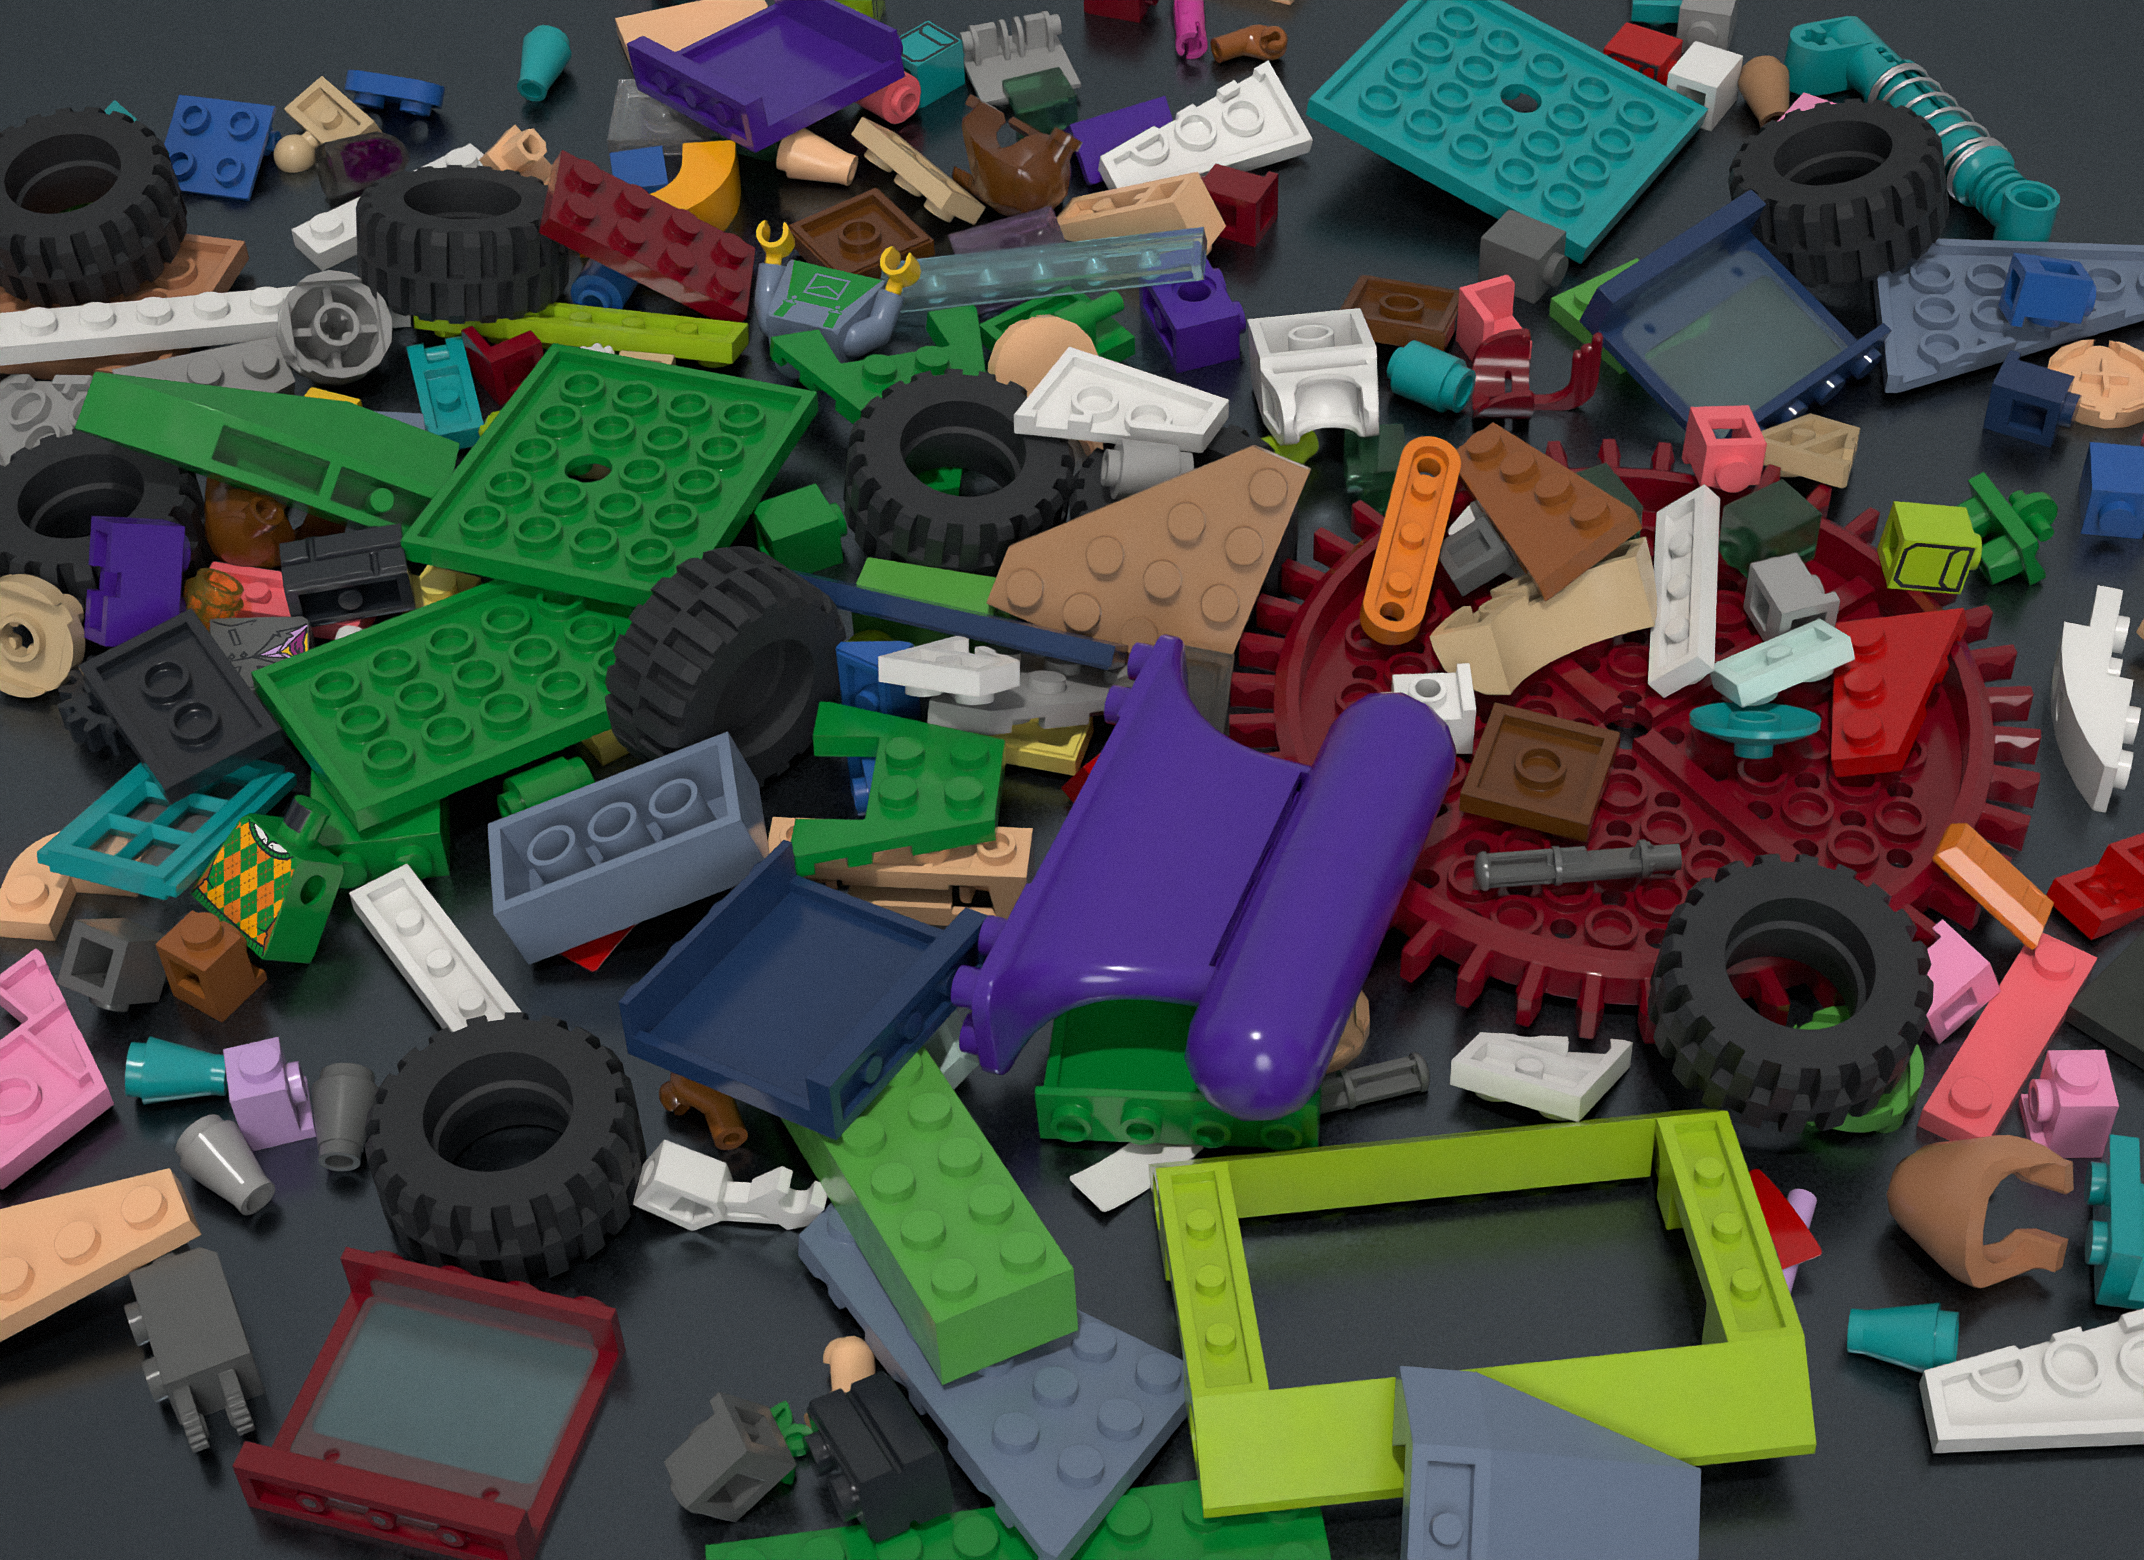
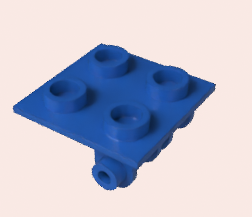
M179 95L164 145L169 152L168 154L181 193L250 201L262 157L270 155L272 151L274 152L276 144L282 138L281 133L274 131L272 128L277 108L270 105Z

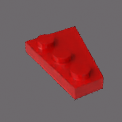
M1964 608L1836 623V629L1850 636L1855 660L1834 668L1831 762L1835 777L1902 770L1927 716L1925 704L1935 683H1942L1949 667L1947 656L1954 641H1961L1968 626Z

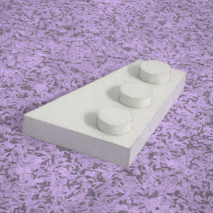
M1068 347L1014 414V433L1116 444L1117 440L1122 438L1178 445L1180 451L1203 453L1228 419L1229 400Z

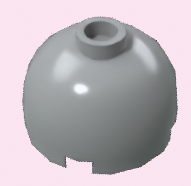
M327 270L307 275L298 282L296 287L289 291L278 312L277 341L283 358L298 375L315 384L339 387L361 380L380 364L392 342L393 321L386 301L378 292L377 299H375L370 288L360 283L361 278L352 273Z

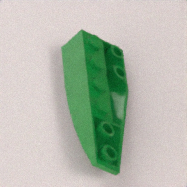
M103 372L94 373L74 430L230 486L256 492L259 495L270 496L280 504L356 531L372 526L381 527L401 523L403 535L406 534L454 472L460 443L347 401Z

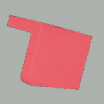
M1503 275L1459 288L1456 341L1471 361L1479 345L1490 336L1506 330L1522 329L1513 317L1515 283L1509 275ZM1532 340L1530 341V357H1529V359H1531V353H1532Z

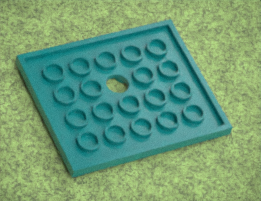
M1408 0L1309 98L1305 115L1498 220L1510 209L1567 231L1564 255L1582 264L1704 123L1708 108L1501 0ZM1521 93L1526 94L1537 102L1536 111L1529 113L1514 111L1506 106L1501 98L1513 100L1518 98Z

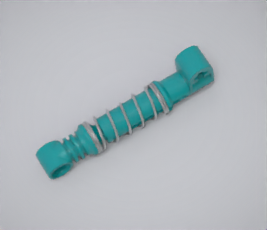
M1844 16L1795 26L1790 31L1783 63L1789 70V91L1802 95L1804 92L1813 96L1855 89L1864 97V103L1882 100L1890 102L1894 108L1902 105L1912 109L1918 116L1921 115L1935 128L1936 134L1940 136L1943 147L1947 190L1950 196L1966 207H1975L1994 227L1993 240L2049 242L2060 205V196L2057 191L2049 185L2027 180L2014 168L2015 162L2008 149L2001 142L1990 137L1987 129L1975 122L1970 112L1959 107L1956 99L1944 92L1940 83L1929 78L1927 71L1911 60H1903L1868 25L1856 16ZM1930 84L1933 85V86H1935L1938 92H1936V91L1930 86ZM1944 98L1947 99V100H1949V101L1952 103L1953 107H1952L1951 105H1949V104L1944 100ZM1960 113L1963 114L1964 116H1966L1969 122H1967V121L1960 115ZM1975 128L1980 130L1983 133L1984 137L1979 132H1977Z

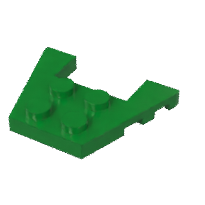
M974 304L929 311L927 314L926 331L936 346H924L915 352L890 356L875 354L866 357L864 360L840 363L819 329L773 336L770 343V357L781 367L788 362L800 372L799 382L809 390H823L836 400L835 410L853 425L854 422L861 418V410L870 400L876 396L882 398V391L900 380L905 384L910 383L911 377L915 374L931 370L933 376L944 375L946 369H963V374L978 376L979 371L986 372L978 314Z
M819 702L813 731L814 755L876 757L865 819H795L791 842L793 845L796 875L801 877L815 875L816 863L846 858L848 868L873 864L875 852L910 846V851L915 856L996 840L1006 765L1005 740L833 702Z

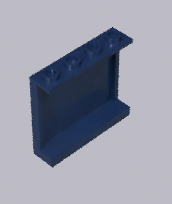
M783 840L763 861L755 864L749 874L722 901L715 903L709 913L681 941L673 944L667 954L639 982L630 986L625 995L618 1001L627 1052L639 1059L837 1140L956 1010L957 1006H953L951 1002V988L958 968L963 964L981 968L987 958L979 954L978 939L982 924L988 915L965 907L944 930L796 875L792 842Z

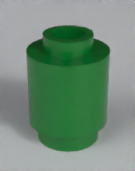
M559 756L504 779V793L498 795L497 803L502 818L593 784L595 781L589 768L580 757L576 756L566 760L564 757Z

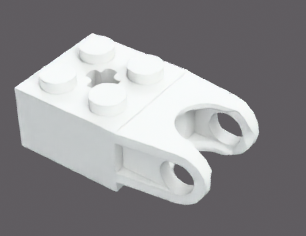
M1360 308L1247 319L1251 384L1263 423L1278 444H1297L1300 442V437L1303 434L1315 429L1330 427L1349 429L1362 437L1379 436L1376 345Z

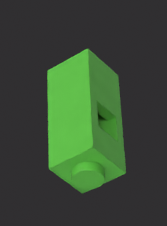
M868 557L856 584L1017 620V616L986 604L996 580L995 577ZM851 612L854 635L865 630H878L888 634L896 641L910 642L915 647L956 636ZM969 639V653L975 654V647L986 646L991 643Z

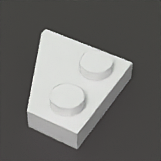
M954 636L878 656L879 682L905 686V694L910 696L929 697L946 692L955 694V702L959 704L982 705L993 702L995 693L1020 686L1019 660L1007 655L997 654L996 650L986 646L975 647V654L969 653V639L961 636Z

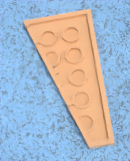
M170 1168L0 1209V1342L202 1235L183 1186Z

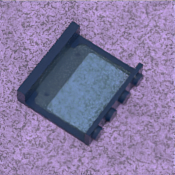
M1752 189L1597 287L1579 320L1592 335L1597 332L1602 333L1603 347L1685 432L1690 407L1749 405L1761 431L1802 417L1808 410V405L1813 401H1816L1821 406L1832 399L1845 385V379L1851 375L1857 380L1867 375L1882 359L1883 355L1878 350L1892 331L1885 323H1882L1857 340L1750 232L1766 206V203ZM1712 429L1716 439H1731L1733 429Z

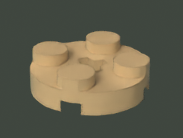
M9 574L0 577V691L22 698L42 695L70 680L68 673L71 670L79 669L78 665L82 663L85 653V638L82 626L84 610L80 602L69 594H62L51 583L32 575ZM22 624L28 628L33 636L34 643L29 645L28 648L23 647L22 637L13 632V627H18Z

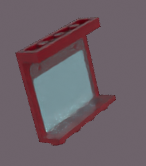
M346 1247L340 1260L351 1293L272 1447L245 1441L232 1465L248 1506L463 1560H533L626 1350L616 1308L608 1307L603 1302L587 1296H579L573 1299L542 1292L534 1286L521 1281L503 1283L473 1276L464 1269L447 1265L437 1268L406 1261L401 1256L390 1251L378 1250L371 1253Z

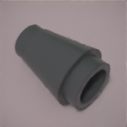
M354 1063L328 1065L321 1070L319 1080L314 1082L311 1087L317 1149L319 1151L318 1163L326 1169L350 1171L360 1166L361 1154L364 1151L367 1140L365 1132L367 1114L373 1104H377L375 1094L379 1089L375 1084V1074L367 1067Z

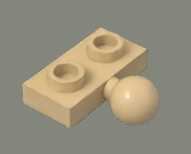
M321 76L284 108L292 121L305 133L302 135L291 134L281 138L274 149V160L277 167L284 172H301L309 169L315 163V151L322 147L346 168L356 158L363 155L384 134L374 120Z

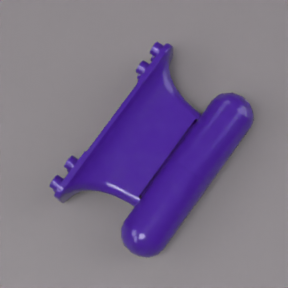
M1164 634L1159 637L1155 645L1136 642L1133 645L1128 659L1127 675L1129 680L1135 682L1132 688L1113 685L1110 688L1104 706V719L1106 723L1116 726L1032 883L1025 885L1008 919L988 915L984 920L978 939L979 954L987 957L983 966L977 968L963 964L958 968L954 976L951 988V1002L953 1006L972 1010L963 1021L959 1036V1048L963 1053L979 1056L982 1071L1004 1075L1010 1071L1022 1049L1038 1030L1049 1021L1072 1009L1095 1002L1119 999L1154 1000L1198 1007L1190 1023L1184 1060L1195 1086L1210 1106L1241 1121L1279 1120L1300 1110L1316 1093L1322 1083L1451 784L1457 750L1449 726L1432 707L1403 692L1369 693L1349 705L1331 724L1312 766L1258 752L1229 738L1201 715L1189 694L1184 642L1177 636Z

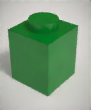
M816 483L759 502L751 513L756 550L766 553L785 567L811 574L843 563L841 538L847 536L848 533L844 515L836 502L831 504L827 502Z

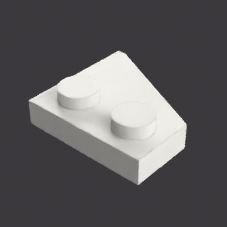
M1480 1032L1452 1059L1450 1085L1473 1091L1478 1097L1487 1101H1507L1538 1110L1542 1116L1552 1120L1579 1122L1629 1069L1633 1042L1610 1039L1609 1051L1606 1054L1568 1052V1037L1543 1035L1522 1037L1515 1034Z

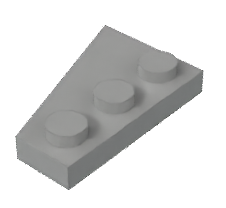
M277 336L112 369V374L288 395L295 393V379L290 365L283 358Z

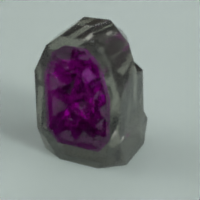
M378 131L325 142L315 148L316 171L321 189L329 199L362 193L367 187H371L374 181L382 177L389 179L393 173L406 170L410 162L408 150L395 136Z

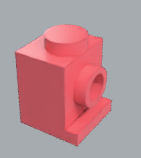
M1749 405L1690 407L1682 460L1684 464H1691L1699 485L1705 484L1707 487L1722 489L1730 493L1742 491L1749 485H1760L1767 443ZM1712 429H1733L1731 439H1716Z

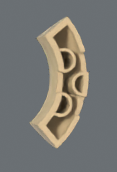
M1646 537L1625 541L1546 602L1537 591L1528 573L1490 590L1492 599L1482 604L1478 611L1473 613L1471 606L1461 607L1446 618L1429 637L1432 647L1447 673H1456L1457 664L1470 663L1473 690L1486 695H1511L1513 690L1529 675L1566 654L1614 636L1655 626L1657 591Z

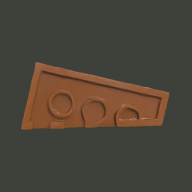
M1494 422L1473 434L1466 443L1456 449L1461 459L1458 480L1480 511L1484 512L1489 518L1495 532L1502 542H1506L1513 552L1517 563L1525 574L1528 573L1537 591L1545 602L1642 529L1634 509Z

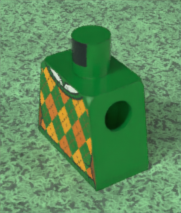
M296 795L284 818L253 813L241 817L194 884L190 894L209 912L217 916L219 921H225L233 925L244 936L247 946L264 960L310 964L344 874L343 862L318 842L331 815V811L325 805L310 797Z

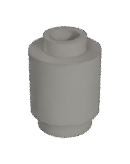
M1119 438L1114 450L1106 449L1101 464V485L1110 487L1112 499L1122 500L1193 470V455L1189 452H1181L1178 445Z

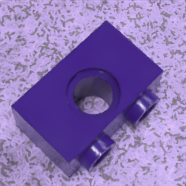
M1201 249L1139 263V307L1176 373L1240 358V334L1246 332V319L1243 308L1239 301L1232 302L1227 293L1221 270L1211 267Z

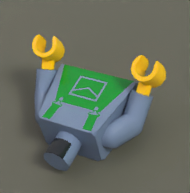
M763 220L758 225L756 237L766 253L765 263H759L754 304L760 331L769 337V345L773 336L819 329L840 363L856 361L859 357L889 342L905 297L900 296L902 289L915 284L921 274L920 265L911 253H908L905 264L900 269H897L901 260L900 253L894 246L885 249L880 258V267L888 276L887 284L884 280L792 259L785 267L781 265L782 258L788 256L795 246L794 237L786 222L783 223L782 237L776 242H769L770 226L766 220ZM775 362L776 368L784 376L791 379H799L800 372L788 362L782 367Z

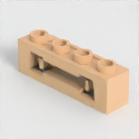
M773 817L768 838L769 853L783 840L791 842L795 819L809 818ZM997 827L995 841L915 856L912 855L910 846L875 852L873 864L848 868L846 858L816 863L815 875L804 876V878L817 883H825L827 887L838 890L837 880H842L843 885H850L847 894L928 925L948 926L965 908L953 906V886L959 885L960 900L963 903H971L976 889L989 891L993 907L971 906L967 908L986 915L1008 919L1025 885L1032 883L1036 875L1033 828Z

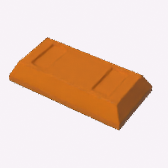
M1967 823L1950 824L1946 828L1932 857L1933 861L2026 947H2030L2032 950L2036 948L2054 902Z

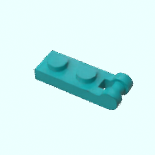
M462 336L446 338L445 345L425 349L423 343L407 346L426 431L460 443L458 451L474 446L480 438L478 433L479 427L484 425Z

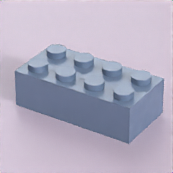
M728 731L488 824L493 914L528 965L737 886L749 874L755 864L763 861L770 854L759 783Z

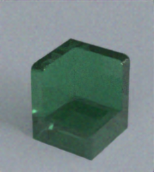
M1060 67L1008 78L1002 81V91L1015 112V118L1031 125L1040 132L1050 135L1054 127L1063 130L1070 124L1078 122L1077 94ZM1016 131V142L1025 138Z

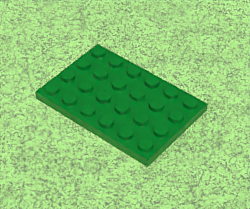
M494 579L252 671L251 675L257 695L359 832L612 729L605 703V696L611 693L607 690L605 683L607 668L615 663L616 656L613 648L619 634L625 635L632 623L628 618L635 607Z

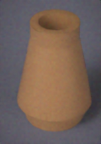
M1759 56L1748 61L1742 67L1741 76L1738 80V89L1759 121L1760 128L1771 120L1777 122L1789 109V70L1773 56Z

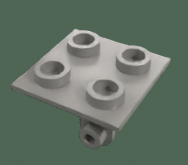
M1042 11L1041 13L1023 16L1024 33L1019 17H1012L1011 36L1008 35L1007 26L1003 19L997 20V30L995 23L989 22L969 25L966 32L959 33V39L963 42V53L965 54L964 68L979 99L990 105H1006L1015 100L1041 95L1052 96L1062 91L1081 88V83L1057 36L1062 34L1061 20L1058 14L1049 15L1048 11Z

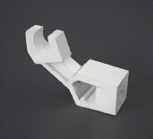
M664 1139L642 1166L633 1205L690 1231L719 1221L779 1224L786 1230L808 1226L825 1209L827 1194L821 1182L816 1180L807 1190L800 1191L789 1188L793 1171L783 1166L752 1179V1183L733 1182L725 1162Z

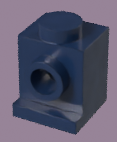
M2010 350L1992 384L1983 428L2051 448L2061 426L2071 429L2076 419L2082 395L2071 392L2075 376L2020 361L2021 353Z

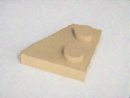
M1810 413L1761 431L1767 443L1763 465L1767 467L1771 464L1781 467L1780 477L1802 476L1838 488L1847 486L1858 448L1859 427Z

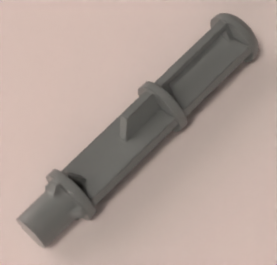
M1645 839L1637 840L1635 847L1587 851L1585 846L1566 848L1551 846V849L1486 853V851H1481L1475 857L1473 872L1476 884L1482 891H1489V888L1540 884L1560 886L1562 883L1634 877L1648 879L1653 872L1681 870L1682 857L1678 843L1653 845L1649 841L1646 842Z
M1412 1052L1407 1057L1352 1070L1344 1068L1337 1070L1335 1074L1326 1075L1322 1081L1321 1114L1344 1108L1351 1110L1355 1109L1357 1105L1419 1091V1093L1427 1091L1430 1085L1428 1064L1420 1053Z

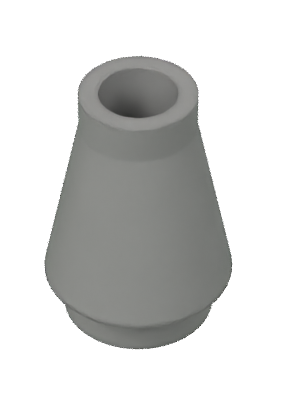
M215 1114L207 1115L191 1124L178 1139L175 1152L181 1159V1170L233 1204L243 1215L256 1213L273 1197L275 1185L266 1177L234 1121H223L220 1116Z

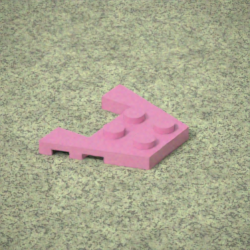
M37 949L31 951L0 974V1006L22 1023L0 1040V1189L7 1187L114 1105L109 1089L68 1009L43 954Z

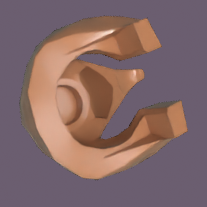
M1995 1135L1925 1145L1915 1153L1903 1158L1896 1165L1887 1191L1889 1213L1894 1217L1900 1228L1948 1274L1971 1287L1981 1289L2033 1269H2046L2056 1272L2063 1267L2069 1239L2037 1228L2015 1229L2000 1242L1983 1245L1984 1223L1989 1197L1998 1184L2008 1175L2013 1174L2021 1181L2066 1195L2074 1190L2073 1162L2062 1158L2042 1144L2012 1135Z

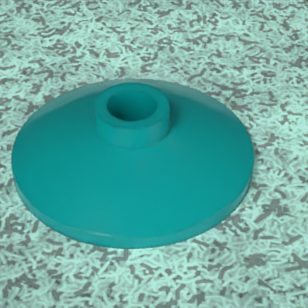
M1735 702L1704 705L1693 709L1689 714V723L1709 736L1734 743V755L1762 759L1773 756V745L1796 741L1819 731L1821 718L1809 710L1788 705L1765 703L1742 708Z

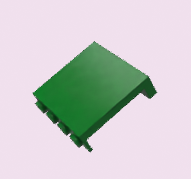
M1119 999L1088 1004L1054 1018L1044 1086H1036L1035 1101L1040 1138L1061 1139L1068 1142L1083 1140L1131 1142L1138 1145L1152 1143L1188 1144L1208 1148L1222 1146L1259 1147L1285 1151L1318 1147L1322 1083L1309 1101L1300 1110L1279 1120L1241 1121L1210 1106L1195 1086L1184 1060L1190 1023L1198 1007L1154 1000Z

